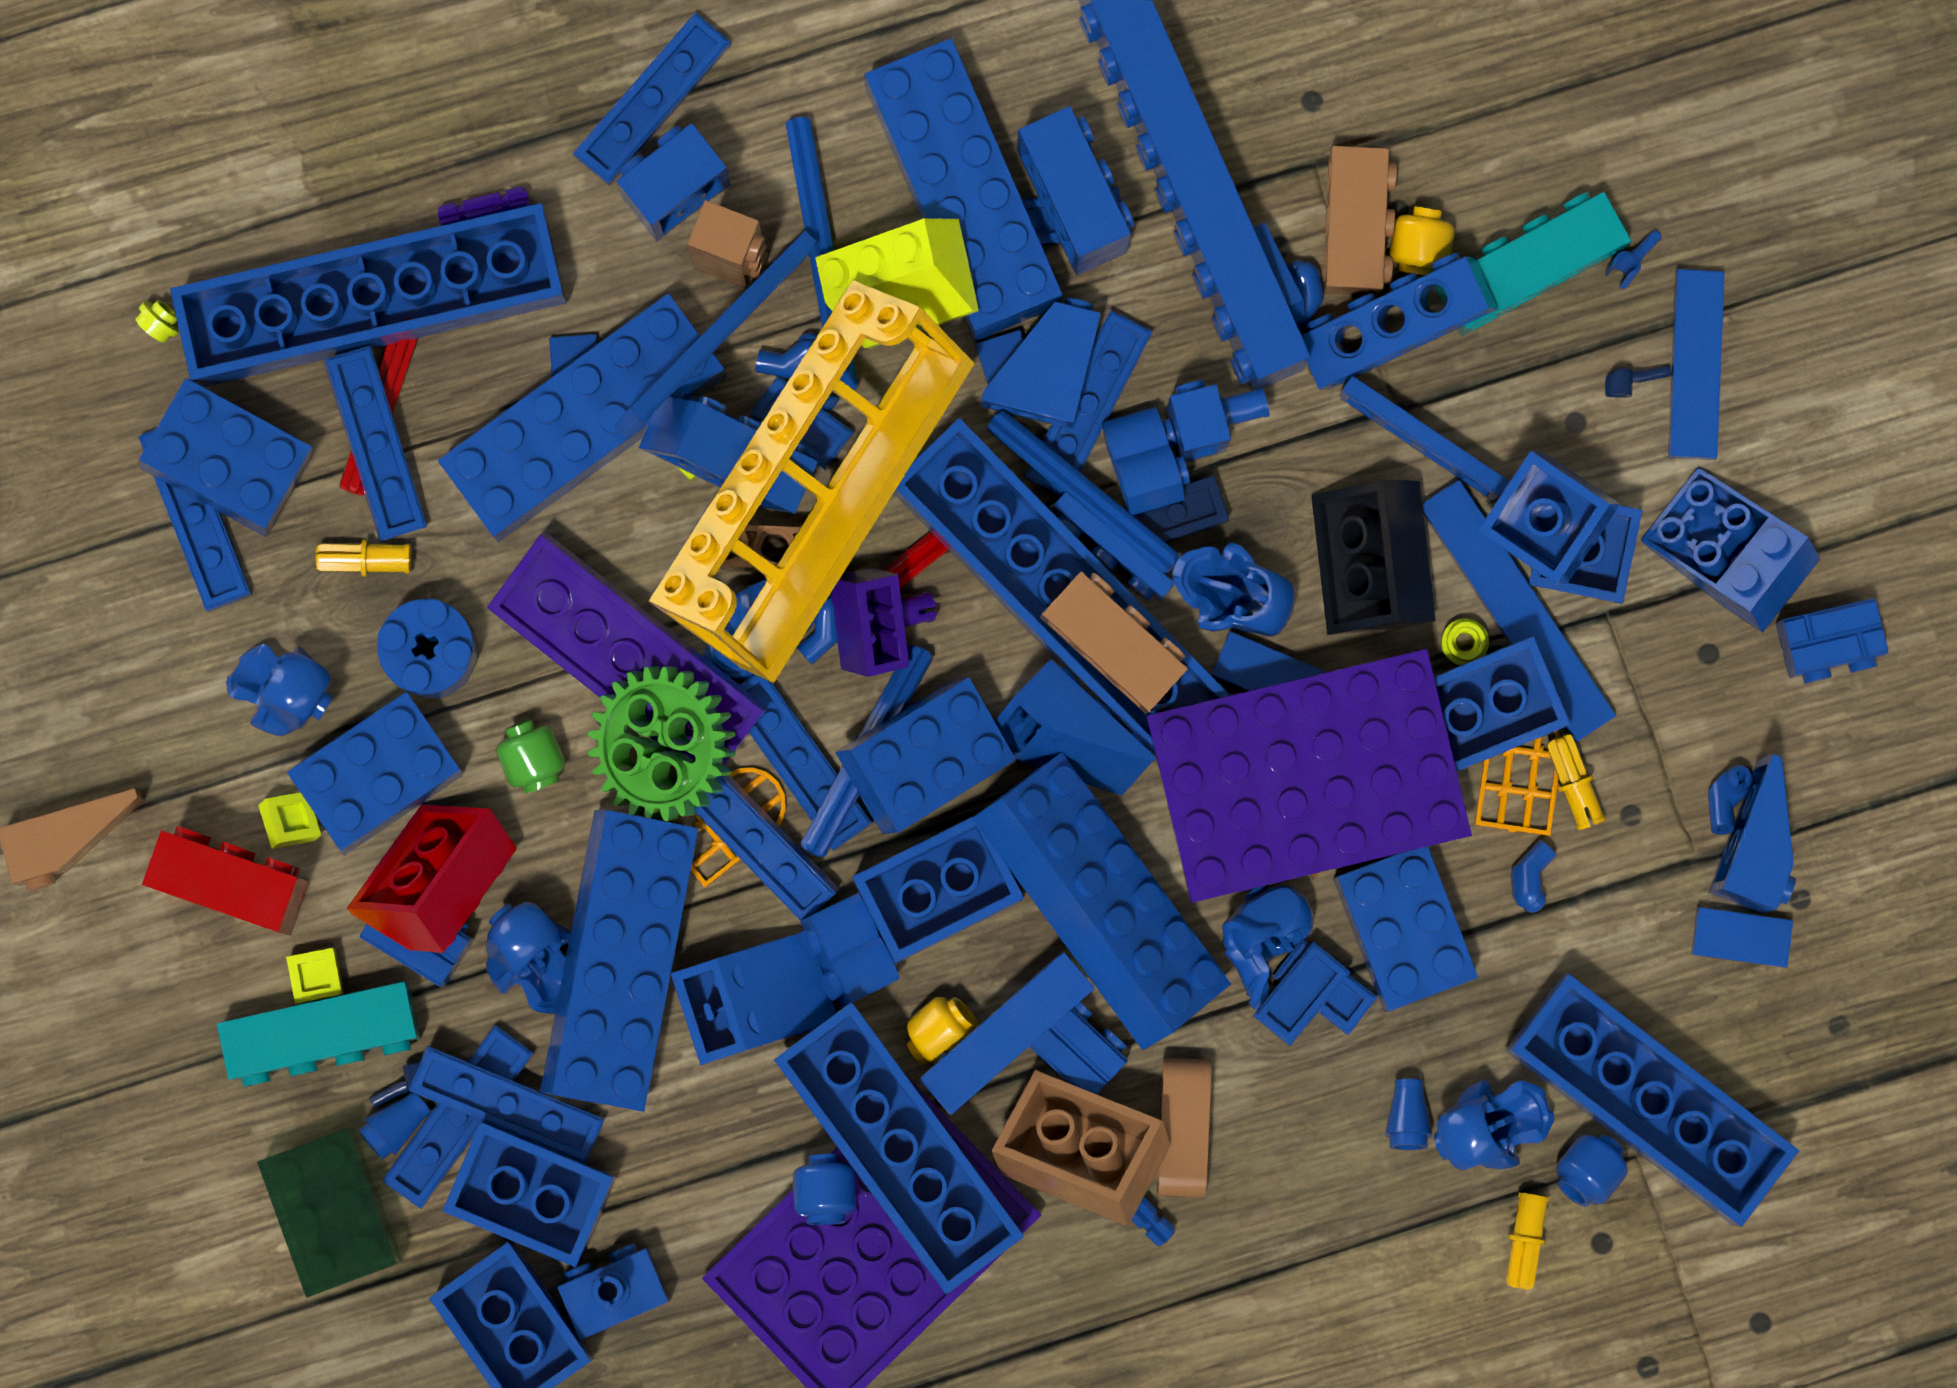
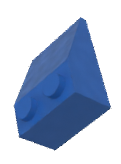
M1771 754L1756 762L1752 773L1751 789L1742 800L1734 822L1735 829L1729 835L1708 892L1760 913L1777 910L1780 903L1786 905L1796 883V878L1790 876L1794 861L1782 757Z

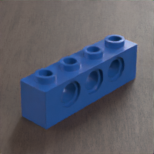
M1458 253L1448 255L1434 262L1432 266L1435 271L1418 279L1416 273L1407 275L1391 283L1392 292L1378 299H1375L1373 293L1349 303L1347 306L1350 312L1333 319L1331 314H1327L1306 324L1308 332L1301 336L1311 356L1307 364L1318 389L1330 390L1349 381L1351 376L1358 377L1498 310L1476 259L1466 256L1460 258ZM1441 286L1447 293V304L1443 310L1435 313L1429 308L1427 297L1431 289ZM1394 306H1398L1405 316L1403 327L1396 333L1391 332L1385 324V316L1389 309ZM1355 326L1362 334V345L1356 352L1350 353L1343 344V336L1350 327Z

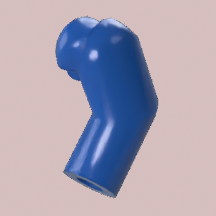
M1294 260L1287 268L1304 300L1306 320L1296 324L1299 332L1303 333L1306 329L1305 325L1311 321L1322 304L1324 292L1317 267L1311 262Z
M813 333L802 334L798 342L784 354L760 349L755 372L790 379L817 335Z
M832 595L828 596L816 616L815 631L796 647L811 665L837 643Z
M1742 765L1731 767L1710 787L1708 791V804L1712 833L1726 835L1734 831L1733 808L1748 794L1753 781L1752 773L1747 767Z
M1539 840L1517 862L1511 871L1513 899L1518 906L1523 907L1529 913L1540 911L1546 903V895L1542 892L1540 873L1557 856L1542 840Z

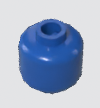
M1592 1135L1578 1137L1560 1159L1556 1167V1172L1560 1179L1558 1181L1560 1190L1570 1200L1584 1207L1589 1204L1599 1205L1606 1203L1624 1181L1628 1173L1627 1164L1622 1157L1624 1150L1621 1145L1607 1135H1601L1599 1138Z
M837 1154L810 1155L809 1165H803L793 1172L794 1209L796 1213L806 1217L808 1225L845 1223V1215L854 1212L857 1205L854 1169L847 1164L838 1163Z

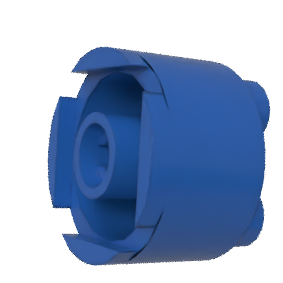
M418 599L401 605L387 617L378 632V657L384 672L397 686L412 695L423 698L448 696L459 690L469 680L473 672L478 649L475 633L470 624L457 610L437 599ZM426 638L432 643L439 642L433 648L436 656L430 660L424 655L417 656V653L422 649L420 642Z

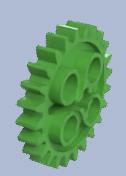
M658 666L645 667L644 673L641 671L628 672V682L614 681L612 683L617 696L611 694L600 697L602 703L607 708L606 712H593L591 715L601 724L600 730L588 731L587 734L589 737L598 740L599 747L589 750L588 756L600 757L601 764L595 767L592 773L593 775L606 774L608 779L601 788L602 792L617 790L618 792L613 804L615 806H622L630 803V815H643L645 812V818L660 820L662 816L664 821L678 820L679 814L682 817L695 815V806L705 807L710 805L706 792H722L723 788L715 778L717 776L731 775L729 768L722 764L723 758L733 757L736 754L735 751L724 747L725 740L736 736L734 731L723 730L722 723L728 720L731 714L730 712H716L715 708L720 703L722 697L720 695L706 697L705 694L708 690L709 682L697 681L693 684L694 672L684 671L678 674L677 668L674 666L662 667L661 671ZM648 702L653 707L654 712L651 723L645 715V708ZM688 720L694 730L691 741L685 735V725ZM629 726L645 737H637L629 733L627 727ZM658 736V741L646 737ZM632 746L637 751L638 756L635 767L632 765L629 757ZM666 746L679 751H687L695 756V762L688 756L683 755L684 753L664 751V748ZM671 765L677 770L678 777L675 785L669 779Z

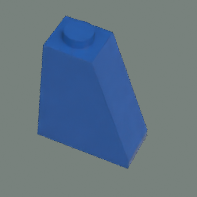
M1066 298L1065 304L1054 302L984 389L981 407L999 412L1002 410L1008 414L1073 429L1101 313L1092 311L1093 304L1079 299Z

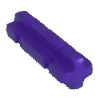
M520 186L506 190L507 194L504 195L496 192L463 200V205L457 206L456 202L442 205L438 208L440 225H448L530 206L528 192L525 187Z

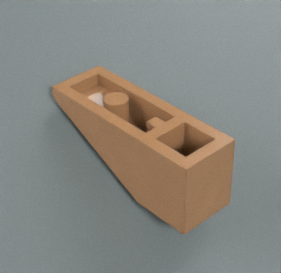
M134 788L1 827L0 844L11 883L18 886L26 885L28 891H35L56 884L54 876L68 872L145 801L143 792Z

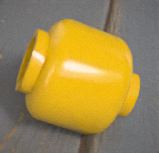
M1414 206L1413 215H1401L1396 218L1389 254L1393 257L1394 262L1399 263L1398 271L1426 276L1435 271L1432 266L1434 262L1451 255L1455 228L1450 222L1441 220L1442 211Z
M936 997L909 1019L907 1030L911 1040L907 1043V1047L921 1064L926 1065L929 1061L935 1064L978 1026V1021L971 1010L960 999L953 997L949 1000L945 997Z

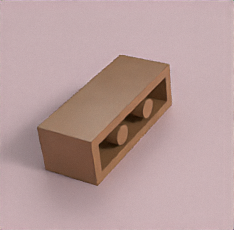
M1332 146L1328 161L1323 275L1324 294L1366 296L1373 293L1374 296H1379L1383 290V284H1391L1393 257L1385 255V237H1393L1395 210L1386 208L1387 191H1395L1397 164L1388 162L1389 149Z
M704 201L687 244L694 269L747 289L751 277L758 279L761 276L768 258V253L765 252L767 245L764 244L765 237L761 234L759 220L712 202Z
M1080 572L1042 613L1040 618L1138 708L1147 714L1188 670L1181 663L1186 656L1167 638L1164 637L1159 643L1146 631L1150 623L1132 606L1128 605L1123 610L1110 598L1115 591L1101 577L1093 573L1088 578L1083 572Z

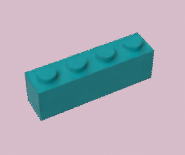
M1585 192L1564 204L1563 206L1567 212L1550 220L1549 216L1544 214L1522 227L1525 232L1523 236L1511 242L1504 236L1481 249L1484 257L1476 261L1498 310L1458 328L1460 336L1463 337L1624 250L1631 242V239L1605 192L1591 198L1589 192ZM1436 286L1434 289L1445 307L1448 299L1447 293L1441 286Z
M400 982L216 1023L228 1080L241 1079L243 1087L270 1082L269 1072L287 1068L290 1077L318 1071L316 1062L335 1058L336 1066L364 1061L363 1051L381 1047L383 1056L412 1050L410 1041L421 1039L410 983Z

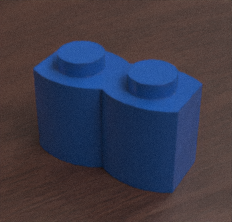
M1154 407L1102 422L1104 440L1110 460L1118 478L1128 512L1131 515L1185 500L1183 485L1189 484L1190 478L1183 456L1174 458L1170 448L1177 446V442L1169 418L1161 421L1158 410Z
M859 893L800 921L803 931L799 933L801 943L807 954L811 958L816 956L821 963L824 974L820 975L823 989L832 1001L837 999L841 1007L900 979L894 961L879 937L874 920Z

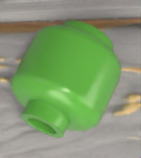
M532 719L505 729L508 737L497 745L496 754L509 785L518 788L522 787L524 793H529L560 780L558 773L565 767L566 762L555 732L551 727L546 725L535 727Z

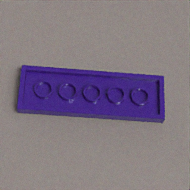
M547 532L539 535L487 606L491 612L598 697L611 694L617 696L612 683L614 681L628 682V672L641 671L644 673L645 667L658 666L661 671L662 667L674 666L677 668L678 674L684 671L694 672L693 684L697 681L709 682V687L705 694L706 697L711 695H720L722 697L720 703L715 708L716 712H730L731 716L722 723L723 730L734 731L736 736L725 740L724 747L735 752L768 709V707ZM648 702L645 708V715L651 723L654 712L653 707ZM688 720L685 725V735L691 741L694 730ZM650 736L651 739L658 741V736ZM666 746L664 748L666 751H679ZM679 751L695 762L696 758L693 754L687 751ZM731 757L723 758L722 764L726 765Z

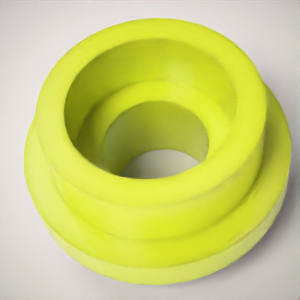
M157 300L153 304L143 301L139 306L141 312L135 320L154 339L165 343L170 336L177 337L180 333L176 323L175 311L164 302Z
M1467 618L1458 619L1449 624L1444 630L1441 638L1442 651L1448 660L1462 666L1485 656L1489 647V637L1485 628L1477 621ZM1466 634L1472 638L1473 647L1471 650L1462 651L1457 647L1456 639L1459 635Z

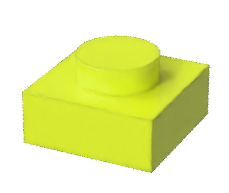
M301 793L266 798L258 805L272 849L314 842L321 836L315 813Z
M335 948L286 957L295 1004L344 995Z

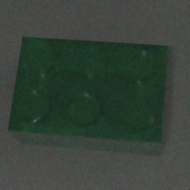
M355 1128L343 1129L257 1162L306 1298L403 1263Z

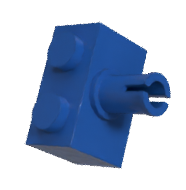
M1203 380L1176 387L1177 393L1170 396L1166 407L1167 416L1171 421L1176 437L1178 457L1183 456L1185 462L1226 452L1231 441L1229 426L1270 416L1263 387L1257 388L1254 391L1222 398L1218 392L1217 384L1205 387Z
M635 1243L608 1254L612 1262L609 1265L594 1271L591 1262L564 1273L567 1283L557 1288L579 1340L671 1301L649 1247L638 1252Z

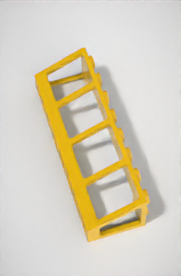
M852 280L651 596L649 602L740 668L774 683L975 363L921 307ZM919 324L933 339L916 328V325ZM865 338L886 346L899 344L908 338L914 344V349L878 406L875 407L840 380ZM833 391L865 415L867 423L829 484L824 486L789 460V458ZM783 471L814 494L817 502L779 563L774 566L738 539L780 472ZM730 551L766 577L764 587L733 636L724 629L735 612L737 598L734 591L727 585L714 579Z

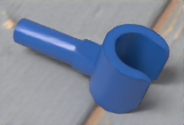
M1653 230L1636 249H1633L1631 252L1621 251L1617 253L1605 271V275L1608 276L1612 270H1620L1626 275V278L1619 288L1625 289L1629 287L1641 269L1640 262L1644 256L1661 240L1660 233Z

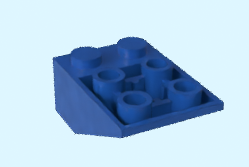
M1699 467L1641 539L1645 546L1725 609L1762 633L1820 561V557L1809 537Z
M1052 659L1013 697L995 720L1013 755L1022 763L1039 768L1062 752L1085 784L1121 796L1156 758L1148 750L1142 738L1127 731L1113 717L1111 710L1104 703L1094 700L1078 685L1077 679L1069 670L1059 667Z
M799 933L671 973L700 1065H707L816 1029L836 1014L833 1001L827 996L821 984L820 975L823 974L820 962L816 956L811 958L807 954L801 943Z

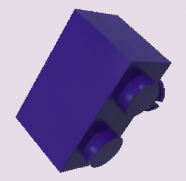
M875 568L842 574L831 592L841 669L870 677L910 667L905 627L924 622H933L936 619L937 611L926 612L925 610L926 608L936 607L931 594L924 592L920 593V595L901 599L898 574Z

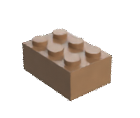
M1035 1070L991 1151L1001 1175L1129 1226L1171 1144L1162 1120Z

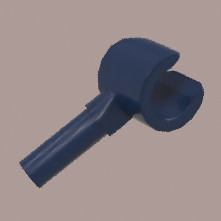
M1666 365L1642 371H1633L1625 368L1617 369L1606 376L1605 395L1610 398L1632 397L1633 383L1670 377V367Z
M420 1062L403 1066L405 1081L396 1083L369 1097L373 1107L375 1108L401 1094L411 1092L408 1089Z

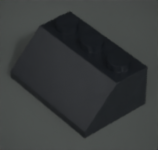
M1380 480L1311 495L1327 635L1396 629L1435 622L1420 481Z

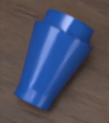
M1395 1080V1091L1385 1136L1390 1138L1391 1149L1423 1150L1428 1148V1138L1433 1135L1422 1080Z
M411 1092L405 1098L365 1118L366 1124L358 1132L375 1154L383 1160L390 1153L394 1156L398 1153L420 1123L431 1114V1111L417 1094Z

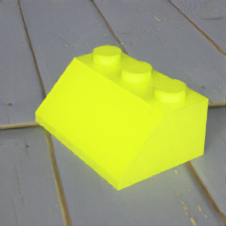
M924 218L815 257L825 304L832 312L852 280L921 307L937 325L979 311L959 219ZM919 324L916 325V328L920 331L924 330ZM866 338L862 343L864 348H873L881 345Z

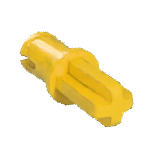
M362 539V544L320 543L316 549V567L319 571L361 572L362 577H367L368 572H404L405 574H410L411 544H369L368 539Z
M1568 734L1549 741L1547 749L1561 783L1557 789L1559 792L1564 791L1576 822L1577 830L1591 827L1584 810L1585 807L1588 809L1592 823L1597 825L1605 821L1606 817L1602 813L1590 782L1594 779L1593 774H1587L1574 737Z
M1519 1192L1513 1235L1508 1234V1239L1512 1240L1506 1284L1513 1288L1530 1290L1534 1287L1540 1245H1546V1241L1542 1240L1549 1197Z

